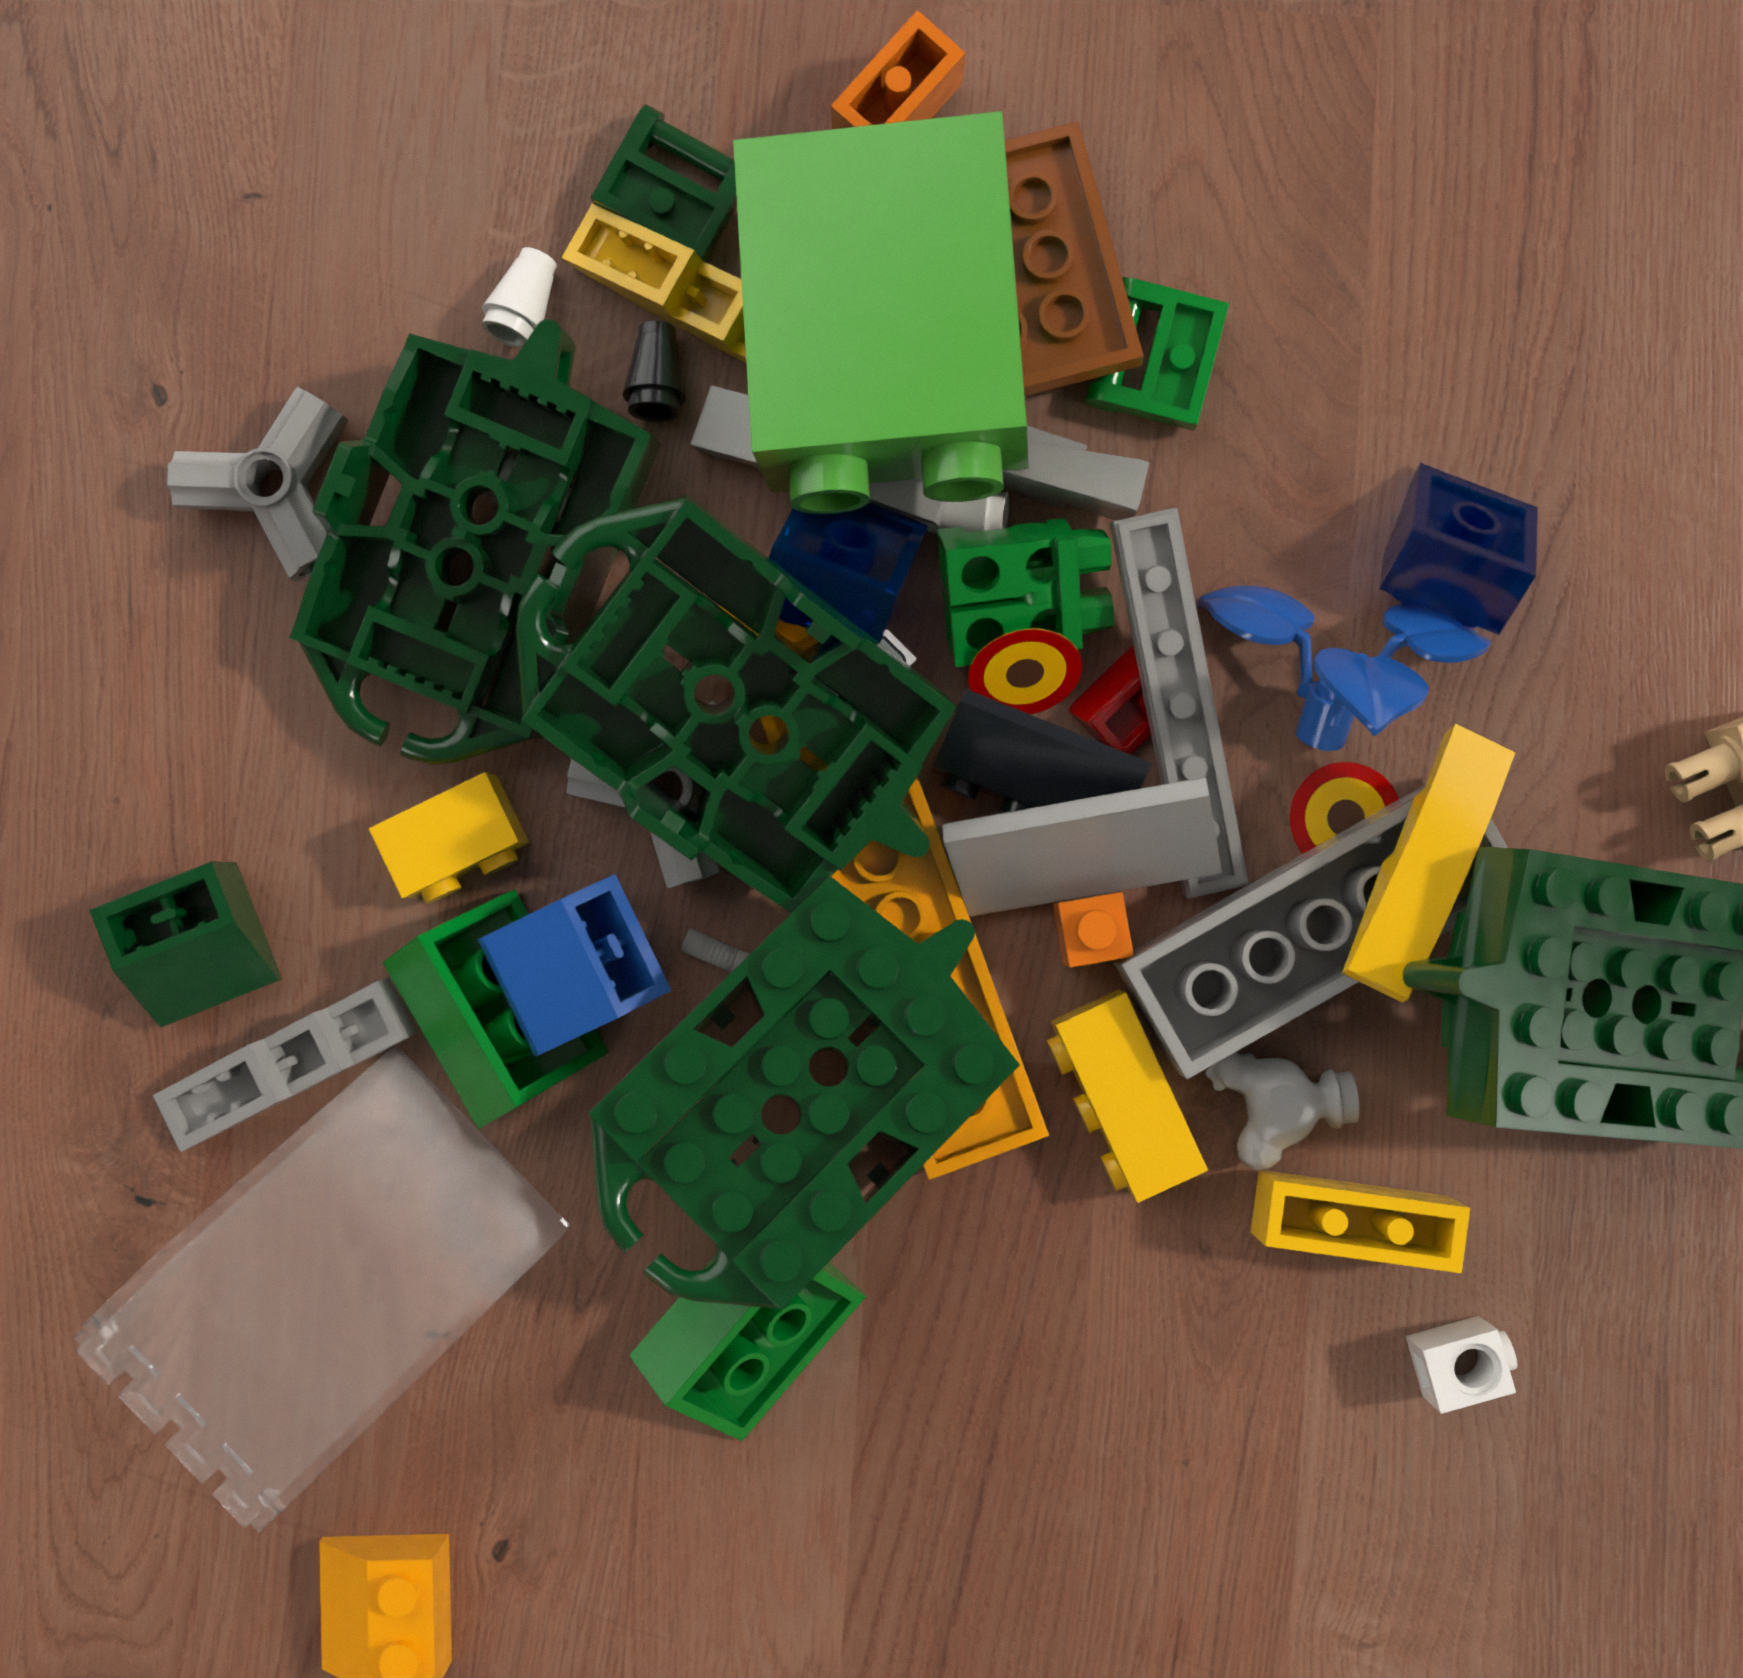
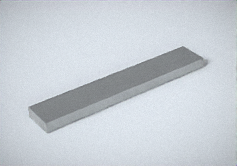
M1177 507L1110 521L1160 783L1163 785L1203 777L1207 780L1222 874L1181 880L1182 895L1189 899L1249 885Z

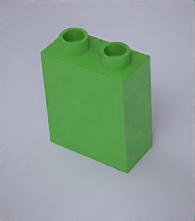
M1002 111L733 140L751 447L754 458L771 492L789 491L790 506L797 511L812 514H834L856 510L867 505L870 502L869 483L922 478L923 494L925 497L942 502H966L984 499L1001 492L1004 488L1003 471L1029 469L1027 422Z

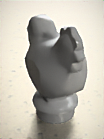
M1237 1052L1205 1070L1206 1077L1212 1080L1214 1090L1221 1091L1228 1088L1244 1096L1248 1120L1239 1135L1237 1150L1239 1159L1248 1168L1254 1170L1267 1169L1275 1165L1281 1159L1282 1150L1306 1138L1319 1119L1323 1118L1334 1129L1341 1128L1342 1124L1356 1123L1359 1120L1358 1091L1355 1079L1350 1071L1335 1073L1332 1069H1328L1321 1074L1319 1082L1315 1083L1309 1080L1306 1074L1291 1060L1284 1058L1256 1059L1251 1053L1238 1054Z

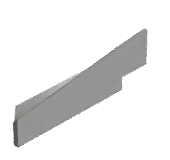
M1027 425L1029 469L1003 471L1004 490L1064 510L1069 505L1112 520L1135 516L1141 501L1150 462L1086 451L1088 445Z

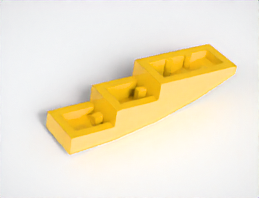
M592 203L561 258L568 265L631 302L746 363L742 280L703 262L695 250Z
M1456 723L1444 734L1425 788L1413 798L1395 850L1382 863L1342 974L1402 1003L1408 1000L1413 989L1404 983L1403 970L1409 962L1429 958L1473 863L1494 812L1515 752Z

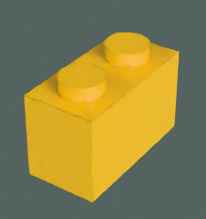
M487 772L368 828L401 897L418 898L422 896L426 904L440 900L461 889L457 878L480 868L483 876H487L514 864L519 860L515 850L530 843L498 776Z

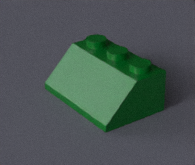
M515 889L416 936L382 962L478 1129L609 1053L597 1030L594 1029L534 1057L478 939L529 915Z
M828 1262L782 1311L776 1308L696 1302L679 1297L629 1356L665 1406L743 1441L867 1296Z

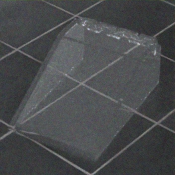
M394 1046L143 1265L82 1324L84 1328L73 1338L80 1345L76 1352L108 1386L116 1381L124 1372H127L133 1380L118 1394V1397L155 1435L173 1420L180 1430L165 1446L201 1484L219 1469L227 1479L212 1495L244 1529L251 1524L260 1533L543 1256L571 1226L398 1046Z

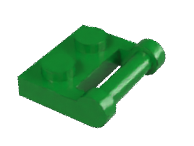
M1122 277L1136 328L1141 310L1148 309L1159 312L1140 389L1136 390L1121 386L1125 371L1097 378V381L1089 383L1085 403L1102 411L1122 412L1194 431L1199 422L1229 303L1140 279Z

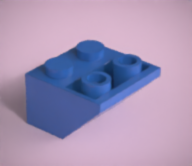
M616 874L570 894L478 939L534 1057L605 1025L672 991Z

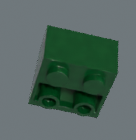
M211 861L89 910L113 972L160 1028L283 980L237 862Z

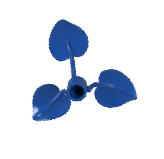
M1243 585L1226 587L1202 596L1196 608L1203 607L1208 610L1212 617L1221 625L1246 640L1268 645H1283L1291 641L1296 643L1300 655V683L1296 694L1306 700L1295 733L1303 743L1324 751H1337L1345 746L1355 717L1373 736H1376L1394 720L1417 709L1425 702L1429 692L1426 681L1408 666L1391 659L1397 650L1409 646L1417 655L1427 660L1456 663L1471 660L1484 654L1491 645V640L1478 634L1472 627L1450 613L1424 604H1398L1388 608L1384 614L1383 625L1395 635L1388 640L1378 656L1368 657L1364 653L1357 654L1341 648L1323 649L1316 654L1313 662L1314 670L1320 677L1319 681L1315 682L1313 681L1311 637L1304 631L1313 626L1315 617L1298 600L1267 587Z

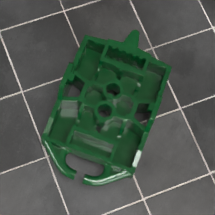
M545 319L539 322L513 360L473 349L468 350L409 333L403 350L383 389L365 437L362 440L339 443L313 507L312 513L325 527L327 533L307 582L289 638L299 642L335 712L351 731L372 744L380 747L384 743L390 730V723L371 714L362 702L360 695L361 684L371 674L457 710L459 716L458 724L448 735L440 738H427L412 732L407 735L401 747L400 755L410 760L431 765L456 763L530 739L543 737L521 721L522 706L516 631L487 703L482 705L517 619L519 603L536 573L541 574L553 584L558 585L559 591L547 609V628L550 635L562 644L576 642L589 624L618 549L614 547L596 549L586 555L575 569L558 564L560 560L552 552L576 526L599 516L635 509L661 446V443L652 434L570 387L576 346L574 340L554 320ZM508 450L518 453L506 482L498 478ZM391 474L402 484L387 525L370 526ZM573 477L577 478L555 534L550 535ZM494 492L498 500L497 514L487 524L477 525L472 514L474 501L483 493ZM467 551L473 559V574L466 583L456 586L449 578V563L458 553ZM448 600L457 602L458 605L449 628L445 631L437 627Z
M685 493L678 499L599 516L576 526L555 547L552 554L571 569H575L580 561L590 552L601 547H614L623 551L628 557L630 568L576 642L571 644H562L556 641L550 635L546 624L547 609L559 588L539 573H536L519 603L516 623L522 706L521 721L537 731L575 762L619 793L628 815L633 820L690 860H693L699 852L704 853L747 885L790 913L805 901L829 876H832L838 869L841 871L871 840L911 857H921L928 852L930 848L929 839L918 819L902 800L923 768V761L957 707L946 693ZM657 557L660 561H662L664 564H666L668 567H670L672 570H674L676 573H678L680 576H682L684 579H686L688 582H690L692 585H694L696 588L702 591L705 595H707L709 598H711L713 601H715L717 604H719L721 607H723L725 610H727L729 613H731L733 616H735L737 619H739L741 622H743L745 625L751 628L752 631L745 627L743 624H741L738 620H736L734 617H732L730 614H728L726 611H724L722 608H720L718 605H716L714 602H712L710 599H708L706 596H704L702 593H700L698 590H696L689 583H687L685 580H683L681 577H679L677 574H675L673 571H671L669 568H667L665 565H663L655 558ZM785 598L812 619V622L805 631L818 642L804 651L775 630ZM666 644L688 660V663L682 670L663 657L665 652L662 649ZM709 675H720L729 680L732 684V691L729 697L722 703L716 705L701 702L694 694L698 682ZM814 677L821 681L823 684H825L827 687H829L831 690H833L835 693H837L839 696H841L843 699H845L847 702H849L855 708L851 707L849 704L843 701L840 697H838L836 694H834L832 691H830L828 688H826L824 685H822L820 682L814 679ZM768 715L782 719L785 723V730L782 736L775 742L761 744L749 736V730L758 718ZM803 746L816 755V758L810 765L800 759L801 753L799 751ZM675 766L704 787L697 812L694 813L651 782V780Z
M1479 846L1465 912H1457L1448 956L1412 961L1403 970V981L1408 987L1442 1001L1441 1046L1448 1048L1446 1116L1496 1128L1743 1149V1062L1736 1067L1740 1048L1739 1038L1743 1012V884L1533 849Z
M829 876L588 1112L591 1116L597 1205L603 1227L617 1247L625 1254L644 1235L630 1218L627 1208L628 1193L632 1186L640 1180L655 1181L715 1243L716 1256L713 1262L700 1270L690 1271L680 1268L661 1253L642 1272L649 1280L668 1294L691 1301L776 1308L782 1311L1020 1066L951 977V974L974 938L975 930L973 925L967 920H956L918 944ZM748 988L761 1019L733 1047L703 1034L713 1023L723 1031L736 1018L728 1008ZM867 1019L869 1021L867 1026L870 1029L873 1027L876 1029L856 1047L848 1037ZM831 1051L841 1057L845 1065V1075L839 1084L827 1087L814 1081L810 1075L809 1062L816 1053ZM772 1098H787L797 1107L799 1113L798 1125L790 1133L775 1134L769 1131L763 1124L761 1117L762 1108ZM685 1113H687L677 1124H675ZM752 1135L754 1138L751 1141L756 1146L758 1143L761 1145L737 1167L738 1162L734 1158L730 1160L729 1157ZM875 1135H878L908 1149L909 1151L889 1171L879 1162L866 1175L874 1186L862 1196L848 1166V1163Z

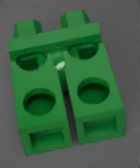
M1065 518L1046 520V523H1024L1009 528L964 532L963 527L937 529L941 584L944 589L942 591L946 644L955 668L971 665L979 651L988 643L1002 635L1017 630L1044 629L1053 631L1069 639L1077 649H1083L1082 634L1114 627V605L1108 588L1100 587L1080 590L1079 574L1108 571L1111 569V542L1103 529L1072 530Z

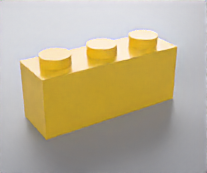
M1118 989L1050 1021L1056 1036L1047 1039V1044L1061 1074L1064 1075L1071 1071L1075 1074L1083 1094L1073 1098L1074 1103L1088 1132L1092 1133L1100 1129L1110 1152L1100 1156V1159L1116 1192L1127 1187L1130 1195L1139 1203L1208 1171L1126 992Z
M1259 1170L1250 1233L1267 1247L1462 1273L1470 1207L1447 1195Z

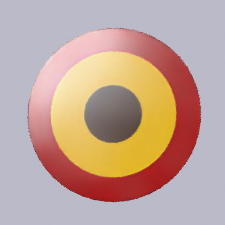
M1044 629L1017 630L994 639L979 651L969 668L968 685L970 691L1031 715L1057 705L1074 690L1081 676L1082 660L1076 646L1061 634Z
M1338 762L1321 767L1301 783L1293 797L1289 816L1293 839L1303 854L1399 800L1398 795L1383 775L1366 765L1354 762Z

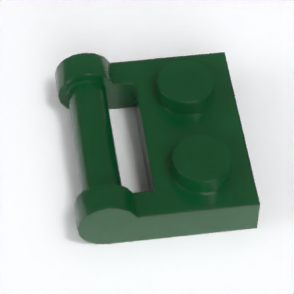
M646 104L639 110L591 196L592 202L597 206L695 250L701 260L706 263L737 207L734 159L665 122V115L662 112ZM655 145L721 181L722 183L716 194L644 155L647 149Z

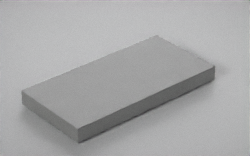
M1203 777L942 825L944 845L969 917L1222 874L1207 780Z

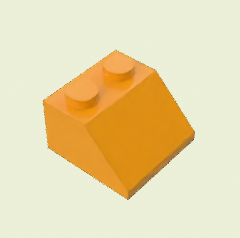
M449 1534L322 1537L319 1541L322 1670L337 1678H443L452 1662Z

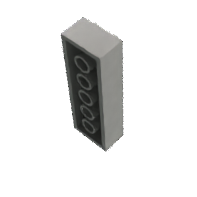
M1425 785L1133 950V957L1113 961L1114 966L1177 1074L1185 1079H1189L1359 982L1342 974L1382 863L1394 852L1413 798L1425 788ZM1490 819L1480 847L1508 848L1493 820ZM1478 850L1440 936L1454 928L1457 912H1465Z

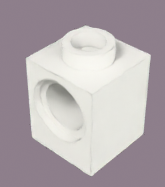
M1474 1316L1406 1336L1422 1396L1440 1414L1516 1393L1510 1373L1511 1370L1517 1369V1358L1512 1343L1504 1331L1499 1332L1497 1328L1480 1316ZM1468 1349H1476L1478 1357L1475 1367L1464 1375H1455L1454 1365L1457 1357Z

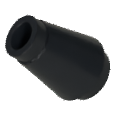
M646 321L638 327V336L622 393L624 400L628 402L629 414L637 419L650 422L673 420L679 415V406L686 401L676 340V328L667 322Z

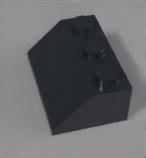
M965 689L932 771L943 775L941 787L964 797L975 800L979 790L1003 799L999 810L1007 813L1140 789L1152 763Z

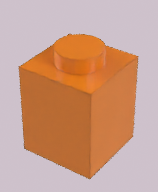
M1111 892L1051 903L1062 965L1071 968L1134 956L1123 892Z

